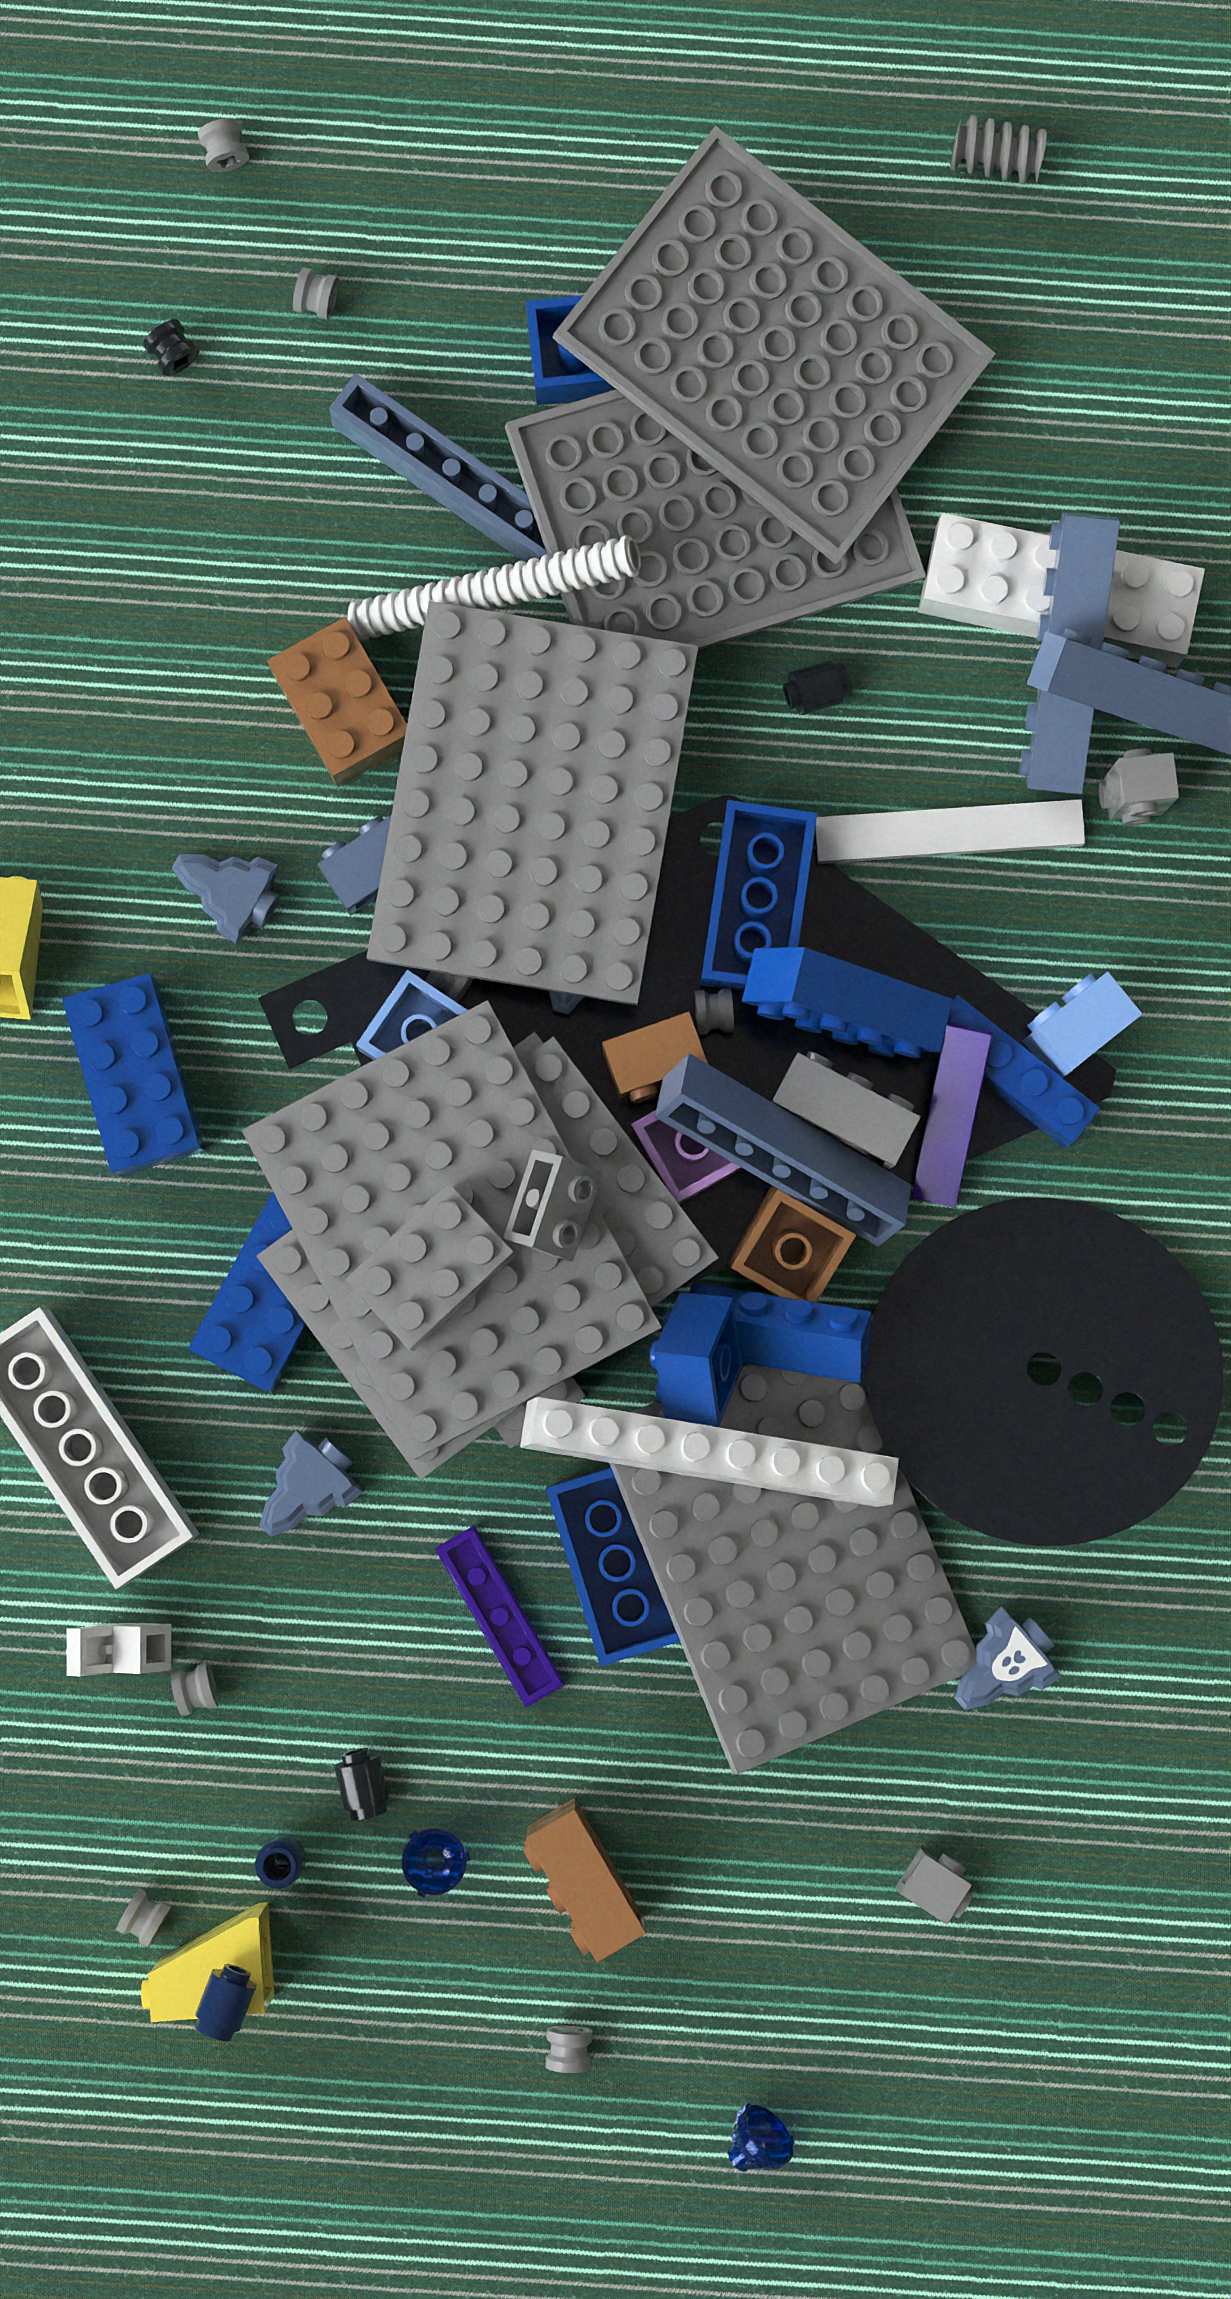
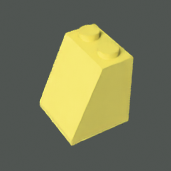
M20 876L0 877V1017L31 1020L43 903L38 880H28Z
M269 1902L256 1904L160 1958L148 1973V1980H142L141 1985L143 2009H150L151 2022L198 2019L195 2013L211 1971L213 1969H223L224 1964H232L251 1973L249 1980L257 1986L246 2015L264 2014L274 1997Z

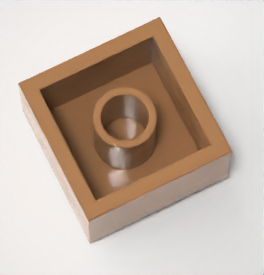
M690 1012L602 1042V1054L619 1102L622 1103L630 1100L632 1107L656 1099L657 1090L661 1089L663 1077L689 1053L707 1063Z
M772 1185L726 1263L735 1271L780 1297L817 1302L856 1234Z

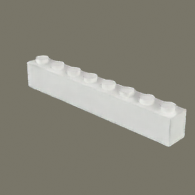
M536 1397L527 1401L520 1448L873 1507L893 1504L899 1458L542 1397Z

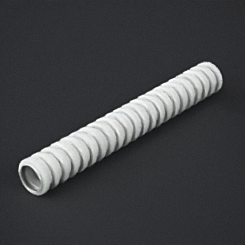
M625 535L620 538V541L615 538L609 539L606 545L600 541L596 542L593 548L590 545H584L580 548V551L576 548H571L567 551V554L559 551L554 554V557L547 554L543 555L541 560L534 557L529 559L528 563L518 561L515 563V566L505 564L502 569L498 567L491 568L489 573L481 570L476 573V576L468 573L463 576V579L456 576L450 581L444 579L440 580L438 584L428 583L425 585V588L419 585L415 586L412 590L408 588L403 589L400 593L394 591L390 592L387 596L378 595L375 599L369 597L365 598L362 602L353 601L348 608V622L358 640L365 641L370 636L378 638L382 633L390 635L395 630L403 632L407 627L416 629L420 624L425 626L429 601L481 610L484 608V610L491 611L496 606L504 608L509 603L517 605L521 600L529 602L534 597L542 599L547 596V593L555 596L560 593V590L567 593L571 592L573 587L580 590L584 589L586 584L592 587L597 586L600 580L603 583H610L613 577L616 580L624 579L626 574L630 577H635L639 574L641 567L640 553L635 541L630 536Z

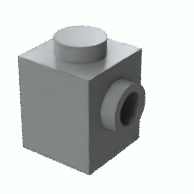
M921 1848L896 1885L901 1895L945 1924H948L952 1916L959 1918L966 1910L972 1898V1894L968 1892L972 1884L966 1877L962 1876L966 1870L963 1865L944 1853L938 1860Z

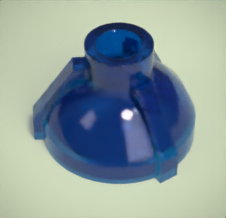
M428 1828L418 1832L415 1829L409 1834L410 1840L402 1854V1870L406 1880L418 1891L417 1895L424 1898L426 1894L440 1895L449 1892L463 1878L467 1861L471 1860L470 1851L465 1850L462 1842L450 1831L441 1828ZM438 1849L442 1851L445 1858L444 1861L438 1865L430 1863L427 1858L430 1850Z
M748 2103L737 2112L732 2135L734 2145L729 2148L728 2156L733 2166L742 2172H746L749 2169H779L792 2159L795 2142L793 2136H790L784 2124L774 2113L759 2105L751 2106Z

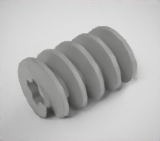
M970 115L964 126H961V121H959L950 170L956 171L962 159H966L967 172L969 174H973L978 164L983 163L985 177L990 178L995 168L1000 166L1002 180L1004 181L1008 180L1015 169L1018 170L1020 184H1025L1031 173H1035L1037 183L1047 142L1046 129H1039L1034 139L1030 140L1029 126L1022 125L1014 137L1011 122H1005L999 133H996L994 119L988 118L982 129L979 130L977 116Z

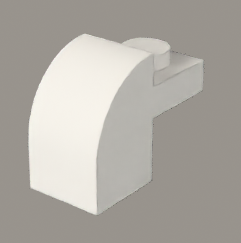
M112 1623L68 1628L66 1649L67 1676H88L105 1673L143 1674L171 1670V1624Z

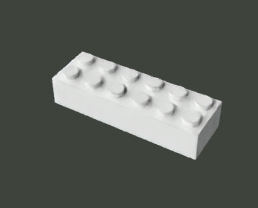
M941 512L935 528L918 613L1037 638L1040 614H1048L1050 596H1043L1046 568L1054 569L1056 550H1049L1050 536ZM1116 550L1103 643L1106 642L1129 650L1128 658L1140 660L1141 655L1166 663L1169 667L1177 668L1188 653L1205 569Z
M39 1307L0 1333V1416L114 1588L118 1589L126 1586L199 1536L200 1533L51 1310Z

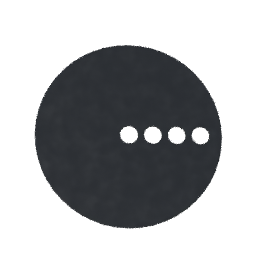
M1025 1198L980 1207L944 1224L919 1243L899 1265L882 1292L871 1322V1354L865 1368L868 1400L876 1428L889 1455L899 1458L898 1469L909 1483L928 1502L964 1526L993 1538L1032 1546H1067L1107 1538L1145 1520L1168 1503L1197 1469L1209 1447L1218 1422L1224 1382L1220 1342L1211 1312L1202 1293L1179 1261L1155 1238L1138 1226L1115 1214L1075 1201L1052 1198ZM1047 1353L1058 1360L1061 1373L1056 1382L1051 1385L1042 1386L1030 1379L1027 1373V1363L1034 1355ZM1089 1373L1100 1380L1103 1393L1098 1402L1093 1405L1084 1406L1076 1403L1071 1398L1069 1383L1077 1374ZM1131 1393L1142 1400L1145 1413L1139 1423L1125 1426L1113 1418L1111 1403L1119 1394ZM1165 1413H1173L1180 1416L1187 1426V1435L1184 1441L1175 1446H1167L1160 1443L1153 1433V1424L1158 1416Z

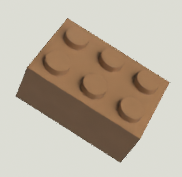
M346 617L267 660L274 678L337 787L403 751L407 723Z
M575 1798L527 1826L523 1851L536 1873L544 1870L550 1880L547 1882L549 1888L546 1891L559 1914L565 1911L569 1913L573 1920L570 1922L572 1926L570 1933L583 1955L591 1952L598 1963L646 1934L645 1920Z

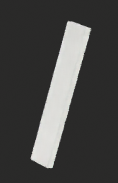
M1082 799L817 817L815 826L817 864L1083 846L1085 844Z

